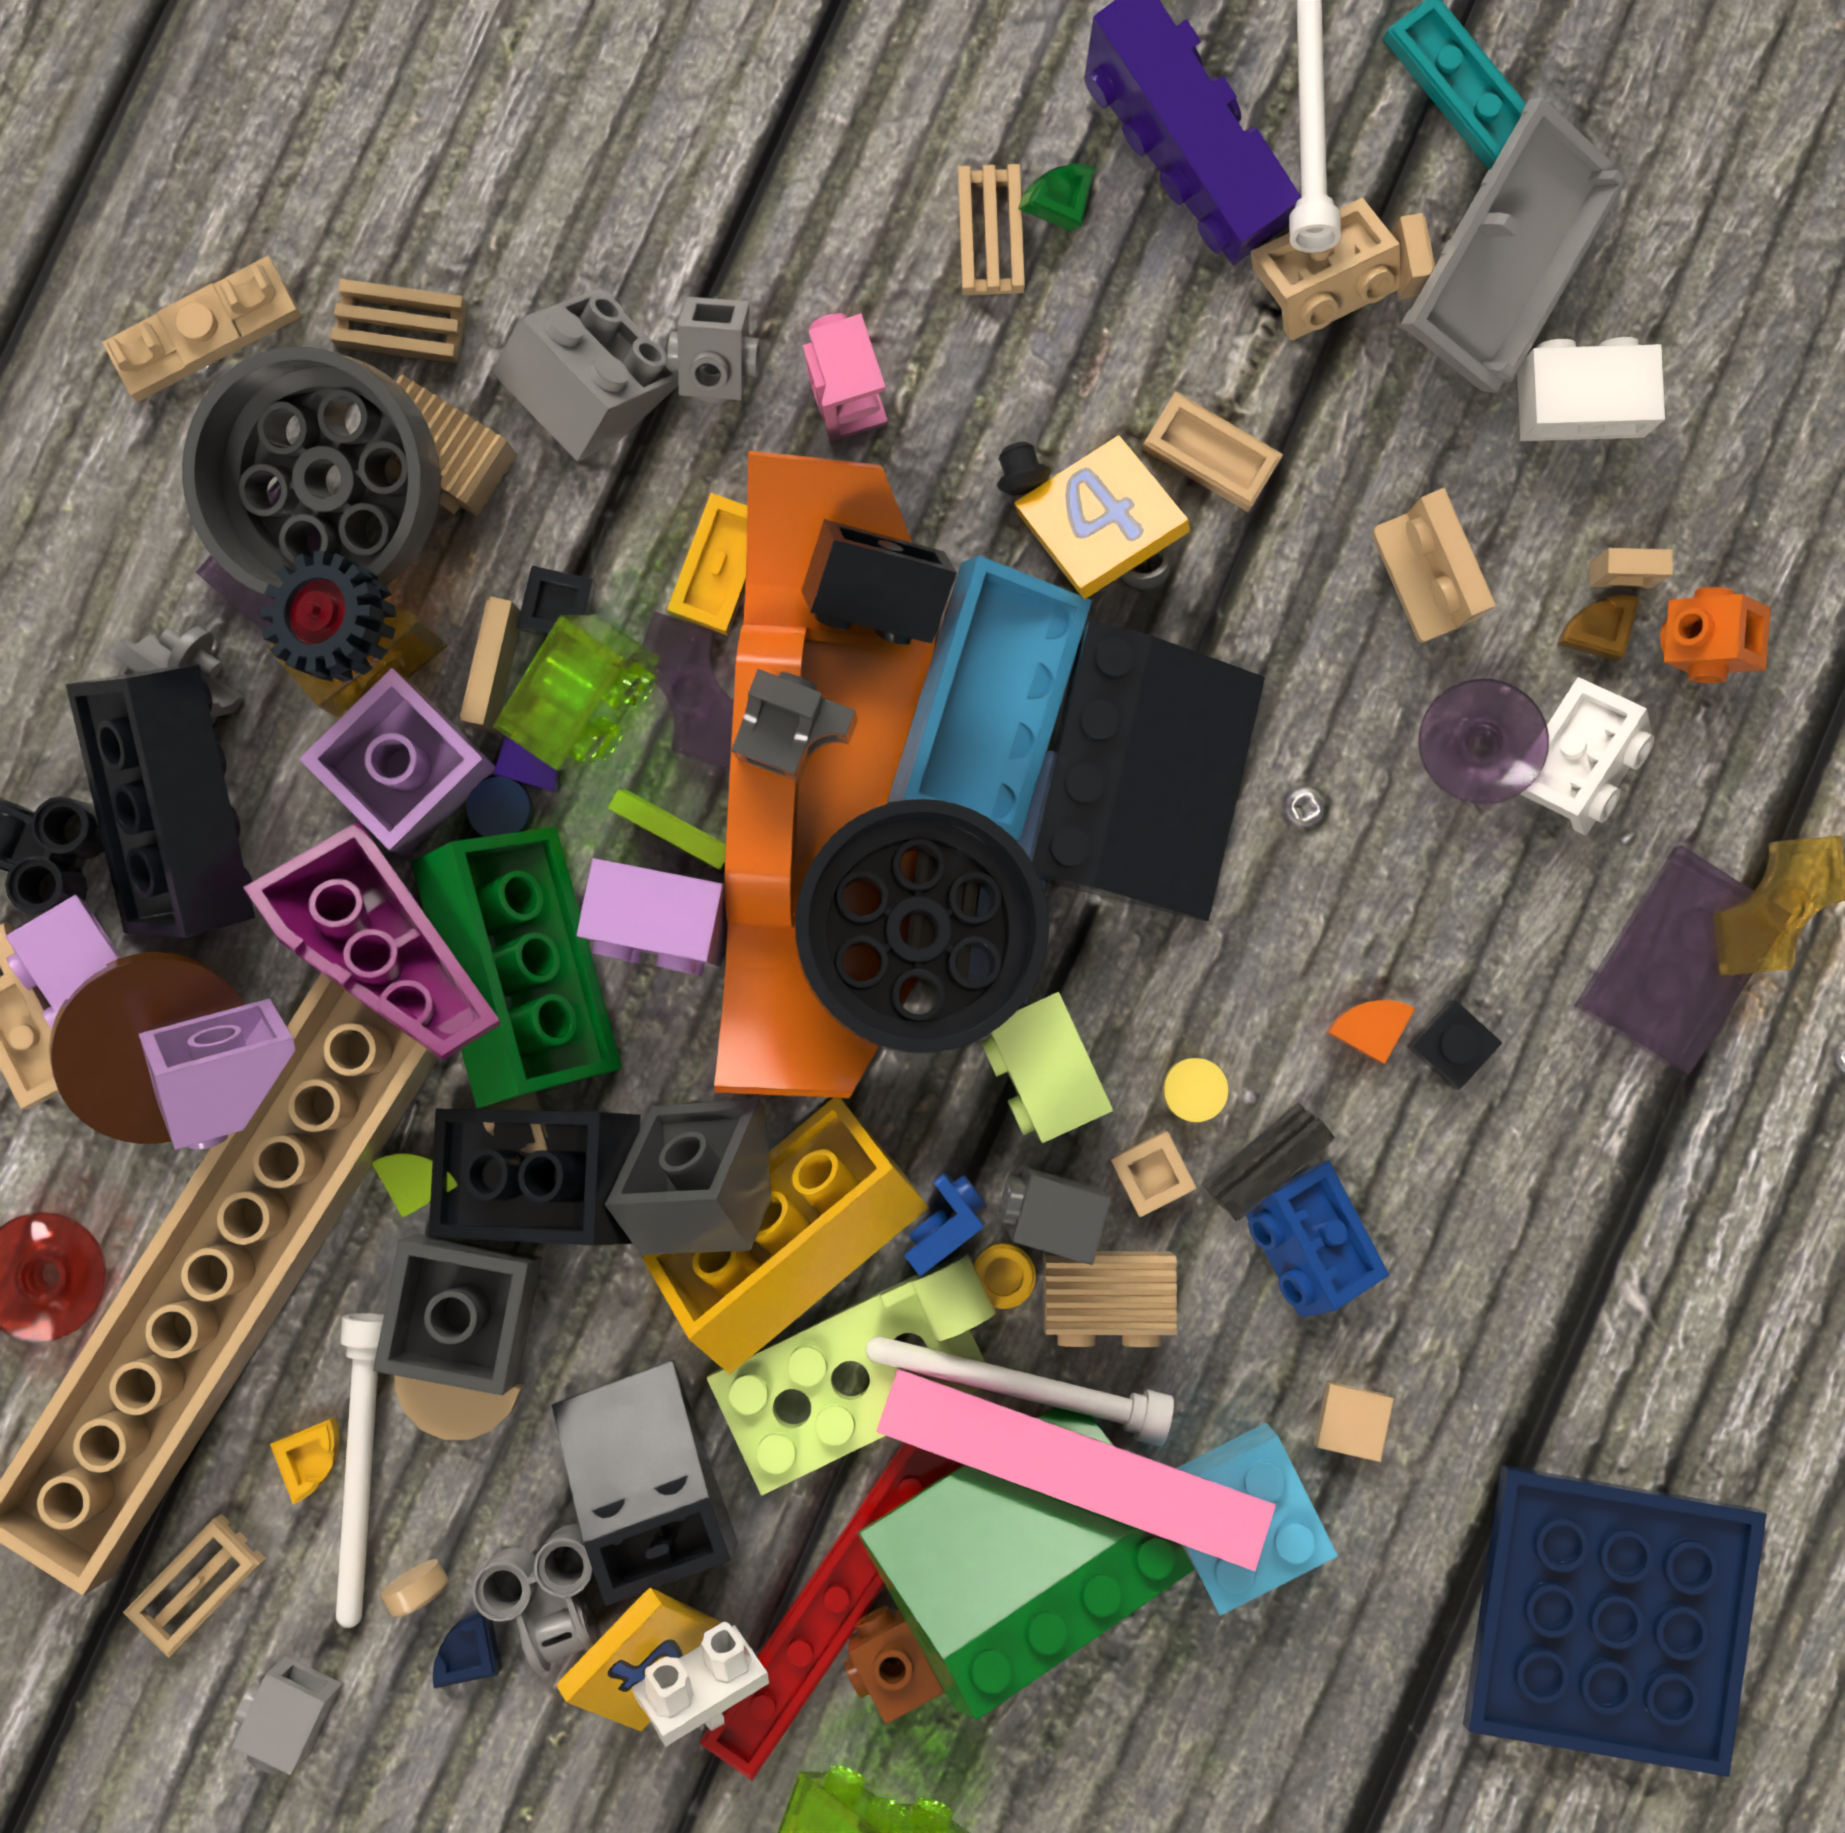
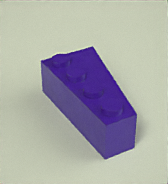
M1114 0L1093 16L1084 76L1086 87L1099 106L1102 108L1110 106L1123 123L1122 131L1130 147L1141 157L1147 154L1161 172L1159 174L1160 181L1168 196L1178 205L1185 203L1197 218V228L1206 245L1216 254L1223 252L1234 266L1248 256L1252 250L1263 245L1289 225V215L1295 209L1296 202L1302 197L1256 127H1250L1244 131L1240 126L1241 111L1236 100L1237 96L1225 77L1222 76L1220 79L1216 77L1209 78L1203 68L1200 54L1196 48L1201 43V40L1186 19L1176 26L1160 0Z

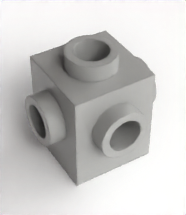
M686 296L677 324V332H670L667 349L668 369L678 371L679 396L697 397L699 400L707 403L742 400L747 377H757L760 364V339L749 337V301Z

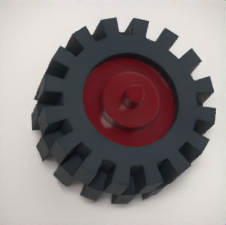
M314 551V559L304 554L293 558L297 571L283 565L275 573L284 581L281 587L278 588L268 584L264 595L275 599L273 607L261 606L260 618L273 623V625L261 629L264 640L275 644L270 651L276 658L286 661L285 665L322 680L333 682V678L342 682L354 680L352 670L365 675L373 669L366 658L370 655L382 660L388 650L378 645L381 636L393 640L396 629L384 623V618L396 617L395 605L384 600L392 595L387 585L377 581L379 576L372 571L336 553L333 556L325 551Z

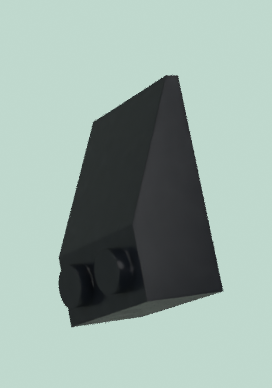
M436 1108L428 1237L576 1245L633 1244L607 1209L605 1203L640 1131L641 1114ZM483 1123L495 1124L494 1136L486 1130ZM530 1124L545 1125L548 1138L545 1137L548 1150H538L532 1153L520 1151L528 1143H536ZM447 1172L453 1176L457 1183V1187L447 1192Z

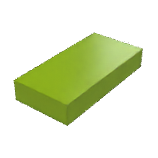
M625 788L617 790L608 806L610 811L725 875V843Z

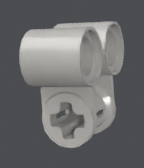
M578 1524L565 1525L556 1530L542 1546L536 1557L522 1548L512 1547L501 1550L489 1560L474 1579L472 1596L476 1608L490 1620L503 1622L516 1618L524 1653L536 1674L549 1671L553 1661L584 1649L588 1651L602 1637L594 1609L583 1591L594 1575ZM566 1546L579 1552L583 1559V1571L575 1574L562 1571L555 1563L554 1550L558 1547ZM501 1570L512 1572L521 1582L522 1594L517 1597L504 1596L494 1584V1573Z

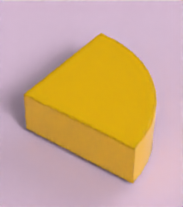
M336 1416L270 1444L292 1504L300 1502L316 1491L331 1474L340 1448V1431Z

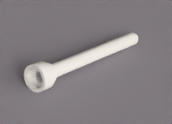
M1297 0L1302 198L1296 202L1295 209L1289 215V238L1293 248L1302 252L1316 253L1329 250L1340 242L1341 213L1338 207L1334 205L1332 198L1327 196L1322 0Z
M348 1314L342 1316L340 1344L347 1346L346 1357L352 1358L336 1620L339 1625L345 1628L356 1626L360 1622L363 1612L378 1372L373 1371L384 1314Z
M880 1336L871 1338L866 1345L867 1357L873 1362L1123 1424L1124 1431L1134 1433V1439L1138 1442L1162 1447L1170 1430L1174 1400L1171 1395L1146 1389L1143 1395L1132 1393L1129 1398Z

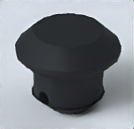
M1024 441L1006 446L999 456L998 460L1001 463L1004 476L1000 478L997 487L999 490L1012 496L1026 494L1045 483L1051 473V469L1045 464L1038 463L1034 445Z

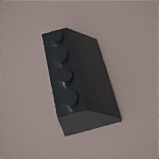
M200 666L169 667L65 684L124 933L187 938L254 919L255 913L252 901L243 888L253 882L243 864L238 841L241 829L240 821L235 809L230 805L224 778L227 768L226 758L221 746L216 742L210 715L212 695L208 684L202 678Z

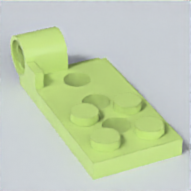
M968 1253L954 1257L941 1264L938 1263L922 1276L918 1274L911 1276L760 1349L731 1374H728L721 1368L707 1376L708 1383L761 1496L886 1436L876 1431L897 1369L900 1368L876 1363L867 1357L866 1345L871 1338L880 1336L894 1340L901 1334L913 1333L920 1336L929 1349L985 1362L970 1329L988 1320L996 1312ZM846 1361H855L865 1367L869 1374L870 1382L864 1392L856 1396H847L835 1388L832 1373L839 1364ZM905 1370L968 1394H972L980 1389ZM788 1389H796L803 1392L811 1403L810 1416L798 1424H790L780 1419L775 1410V1399L781 1392Z

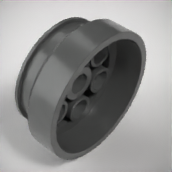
M291 346L268 350L245 359L226 372L207 392L193 416L184 445L182 461L184 497L190 518L199 538L210 555L228 574L246 587L264 595L268 584L278 588L281 587L284 581L275 573L283 565L297 571L293 558L304 554L314 559L307 546L308 534L314 526L317 527L321 534L322 543L319 551H325L333 556L336 553L372 571L379 576L377 581L388 585L400 576L417 557L430 534L436 518L441 492L439 460L434 439L421 411L404 389L387 374L368 363L346 355L312 347ZM356 403L360 410L361 420L357 430L350 435L345 425V416L348 409ZM296 415L300 423V434L297 441L290 445L286 436V427L289 420ZM396 453L401 461L402 472L398 481L391 485L385 475V466L388 459ZM336 465L340 471L341 484L338 491L332 496L326 486V476L330 468ZM276 476L281 486V495L278 502L272 506L268 499L267 490L270 481ZM373 515L378 517L382 526L381 538L375 546L369 543L366 536V525Z

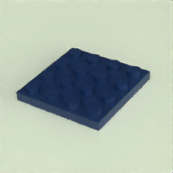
M1501 1465L1463 1718L1465 1728L1472 1733L1729 1777L1767 1514L1757 1508Z

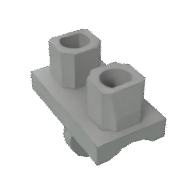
M200 626L191 628L183 636L173 629L167 628L161 634L159 640L154 636H146L134 645L126 639L119 640L111 657L123 664L120 675L169 667L199 665L202 678L208 684L212 695V709L210 712L212 724L215 723L218 716L235 713L244 698L215 678L223 664L210 655L214 643L213 634Z

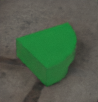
M1072 163L1044 173L1026 189L1018 209L1070 232L1080 228L1095 167L1081 163Z

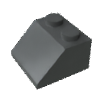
M760 1099L650 1107L605 1203L607 1209L640 1255L751 1251L771 1201L764 1105Z

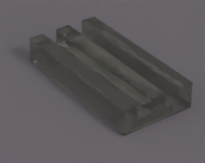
M1297 1103L1201 1185L1212 1199L1235 1221L1240 1220L1332 1143L1335 1137L1322 1120L1316 1119L1310 1111H1306L1301 1104Z

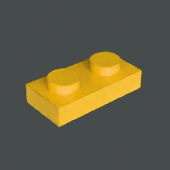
M710 493L667 607L669 615L729 636L745 593L747 505Z

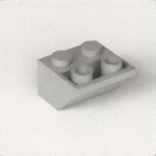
M601 288L521 317L491 372L577 462L617 444L678 386V371L668 369L665 351L657 343L651 341L624 313L619 303L608 297Z

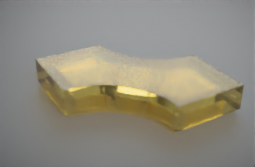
M1841 836L1769 843L1767 869L1756 890L1737 906L1713 912L1720 976L1793 969L1796 942L1805 924L1824 907L1845 901V863Z

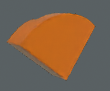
M1393 1000L1365 1002L1340 1014L1330 1024L1325 1033L1376 1062L1385 1064L1416 1008Z

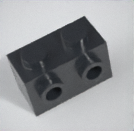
M824 519L801 591L810 613H813L814 617L825 625L837 629H850L852 624L875 629L874 632L879 637L893 643L908 645L912 639L932 644L957 572L944 551Z

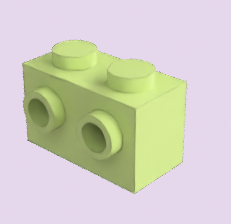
M1059 992L1017 1010L1004 1024L990 1033L991 1037L981 1041V1045L996 1077L1008 1072L1018 1096L1007 1101L1023 1136L1035 1131L1039 1142L1044 1143L1113 1111Z

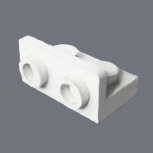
M1578 677L1510 783L1514 792L1569 818L1573 830L1586 836L1596 821L1603 823L1608 819L1620 797L1621 790L1617 788L1629 768L1637 770L1642 766L1653 747L1654 735L1651 734L1652 729L1647 708Z

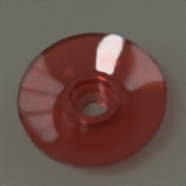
M36 1212L21 1215L0 1227V1330L23 1341L48 1342L68 1336L84 1326L98 1309L107 1283L105 1257L93 1234L75 1219L53 1212ZM48 1263L54 1264L59 1272V1280L55 1286L47 1284L43 1278V1269Z

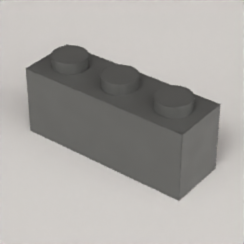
M1023 1165L1020 1178L1008 1176L998 1212L1000 1217H1002V1222L1007 1223L1006 1227L1012 1242L1093 1265L1112 1198L1097 1186Z

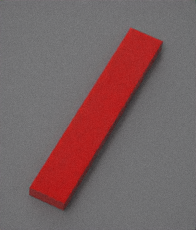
M905 1442L901 1443L756 1655L768 1673L769 1684L723 1711L724 1724L712 1731L707 1727L700 1738L699 1744L753 1781L855 1631V1624L866 1615L885 1587L884 1581L858 1537L857 1532L961 1466L962 1463Z

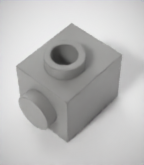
M284 1656L265 1674L261 1685L252 1683L243 1696L234 1716V1721L242 1724L231 1748L246 1754L248 1762L261 1771L272 1774L284 1772L291 1776L310 1755L343 1683Z

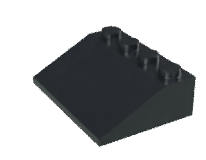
M1090 620L1082 632L1029 855V859L1033 863L1040 880L1057 886L1206 922L1209 921L1265 677L1152 635Z

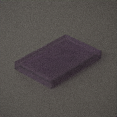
M1684 846L1674 847L1574 1006L1681 1075H1690L1790 914Z

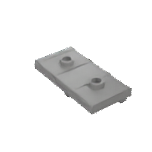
M1543 97L1529 99L1521 112L1519 121L1492 168L1486 173L1480 184L1479 191L1451 240H1448L1440 254L1439 261L1411 310H1408L1400 325L1476 388L1483 392L1497 393L1503 382H1512L1625 186L1627 179L1623 172Z

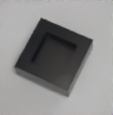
M531 566L517 627L523 632L583 645L597 584L590 578Z
M1453 999L1449 1000L1407 1047L1453 1089L1460 1090L1503 1042L1459 1002Z

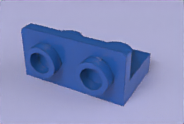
M1329 1160L1315 1164L1269 1193L1252 1197L1241 1204L1242 1210L1249 1221L1248 1226L1252 1238L1265 1251L1279 1278V1288L1282 1295L1294 1307L1300 1317L1336 1311L1389 1276L1383 1261Z
M946 1172L933 1181L956 1214L948 1218L943 1210L940 1209L908 1234L915 1245L904 1256L919 1276L926 1273L985 1226V1222L979 1213L987 1208V1204L965 1175L954 1182Z

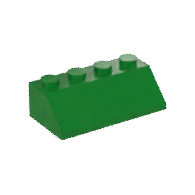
M556 826L452 841L411 861L424 914L500 1021L498 1027L461 1049L477 1109L622 1069L588 941L576 936L580 911Z

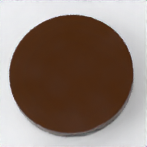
M165 952L129 955L107 963L106 968L87 979L74 991L69 999L64 1000L54 1020L50 1036L49 1053L52 1073L64 1102L90 1128L110 1138L137 1144L171 1142L157 1104L139 1033L246 1004L236 989L224 977L212 970L209 965L197 959Z

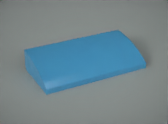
M980 555L961 562L887 802L931 799L955 803L988 817L1009 833L1016 842L1019 841L1092 600L1088 598L1084 600L1081 595Z

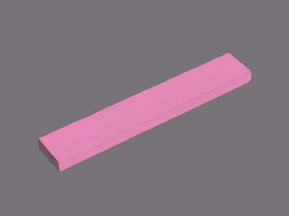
M897 1369L876 1431L1256 1571L1276 1504L902 1369Z

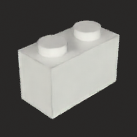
M1618 337L1603 341L1599 346L1576 347L1574 340L1554 339L1542 342L1536 348H1533L1517 372L1520 441L1645 438L1665 420L1661 344L1639 345L1637 338Z

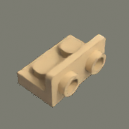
M1363 197L1339 208L1341 213V240L1335 247L1316 253L1299 251L1291 246L1289 233L1251 251L1252 269L1282 308L1283 331L1290 340H1295L1314 330L1322 329L1332 321L1370 303L1378 302L1388 294L1399 289L1400 244Z
M1445 488L1420 497L1408 513L1377 525L1373 529V540L1418 642H1428L1474 623L1496 606Z

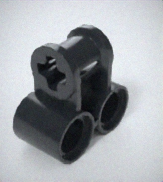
M59 796L49 798L40 804L36 811L0 798V869L8 872L5 887L7 896L12 904L21 911L42 915L74 895H77L85 902L88 891L87 881L81 870L74 866L77 858L84 860L95 858L105 851L94 805ZM78 814L82 825L80 834L74 841L68 843L64 836L65 823L71 816ZM51 872L55 877V892L50 899L43 902L39 894L40 881L46 874Z

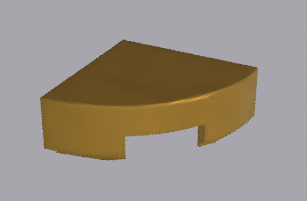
M1616 595L1590 604L1579 611L1566 624L1559 636L1557 645L1613 661L1621 660L1625 656L1640 597Z

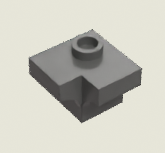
M757 669L748 692L747 707L733 744L732 752L740 761L799 782L808 759L817 749L831 743L849 745L858 722L856 710L825 699L822 692L817 691L818 686L804 678L786 672H780L779 676Z

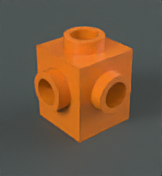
M1720 587L1696 589L1694 591V598L1668 600L1667 620L1663 623L1660 631V644L1664 653L1663 663L1687 672V679L1698 683L1727 682L1728 673L1766 671L1771 607L1744 594H1735L1734 590Z

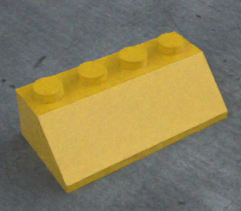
M832 1098L768 1152L771 1201L751 1251L645 1254L642 1257L688 1339L728 1374L733 1373L929 1208L902 1170L842 1098Z

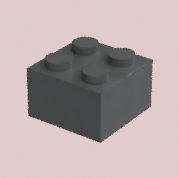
M415 1234L400 1239L398 1241L373 1371L503 1396L518 1384L542 1257L444 1238L428 1237V1235Z

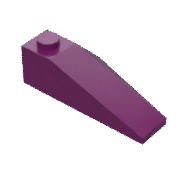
M360 821L243 887L282 945L441 1060H445L500 1025L498 1017Z

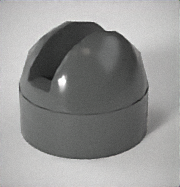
M1167 547L1146 560L1149 573H1139L1138 566L1122 575L1121 577L1127 586L1138 592L1159 588L1166 579L1170 569V554Z

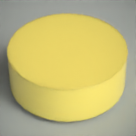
M1201 1058L1184 1059L1173 1065L1165 1075L1162 1085L1163 1099L1168 1109L1180 1119L1190 1122L1207 1121L1219 1114L1226 1104L1228 1098L1227 1079L1221 1069L1211 1061Z

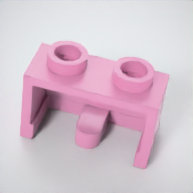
M835 313L815 320L810 325V330H808L811 343L803 345L809 381L821 418L825 420L829 443L888 425L879 396L880 392L886 391L862 314L847 318L843 313Z

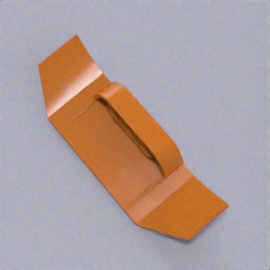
M748 451L746 584L744 622L739 634L735 665L725 853V909L728 925L723 1002L714 1083L715 1093L850 1098L879 1048L856 1037L839 1025L824 1010L811 992L798 960L795 944V916L799 893L805 875L825 843L839 829L857 816L873 808L888 804L887 801L935 649V637L932 644L912 639L910 644L902 645L879 637L874 632L875 629L852 624L850 629H837L819 622L813 613H810L801 591L824 519L913 543L881 464ZM757 669L779 676L780 672H786L804 678L818 686L817 691L822 692L825 699L856 710L858 722L849 745L831 743L817 749L808 759L799 782L740 761L732 752V747L747 707L748 692ZM917 851L907 852L900 859L902 874L913 883ZM852 883L843 892V900L846 907L856 915H869L879 907L880 899L878 892L869 883ZM910 915L904 917L900 923V935L906 944ZM857 945L849 948L844 953L843 967L851 978L858 981H867L876 976L879 969V960L872 949L863 945ZM917 978L907 979L901 985L899 998L902 1006L916 984Z

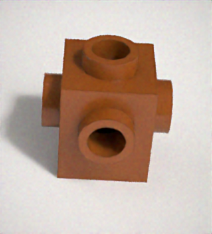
M889 1606L878 1608L855 1624L854 1627L857 1632L850 1637L848 1648L850 1659L844 1661V1667L858 1696L864 1698L870 1694L885 1725L944 1693V1689L899 1609L891 1612Z

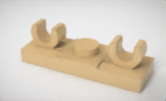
M266 256L214 284L211 283L157 311V314L112 336L102 343L129 395L137 402H140L302 317V314L275 263L269 256Z

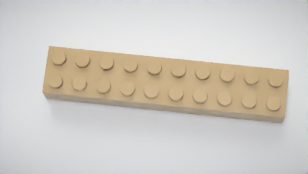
M323 973L319 975L287 1026L293 1037L296 1049L245 1129L228 1134V1138L224 1142L209 1149L0 1479V1543L82 1596L115 1575L370 1169L371 1162L377 1158L439 1059L435 1054Z

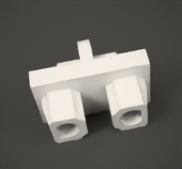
M722 1622L704 1633V1639L699 1647L679 1659L665 1656L645 1669V1679L633 1685L632 1690L634 1698L645 1711L661 1741L667 1747L704 1723L711 1731L723 1725L724 1717L722 1712L769 1684L767 1671L736 1626Z

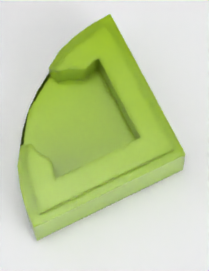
M398 1153L371 1162L402 1218L430 1204L432 1158L419 1154ZM447 1172V1192L457 1187V1183L453 1176Z

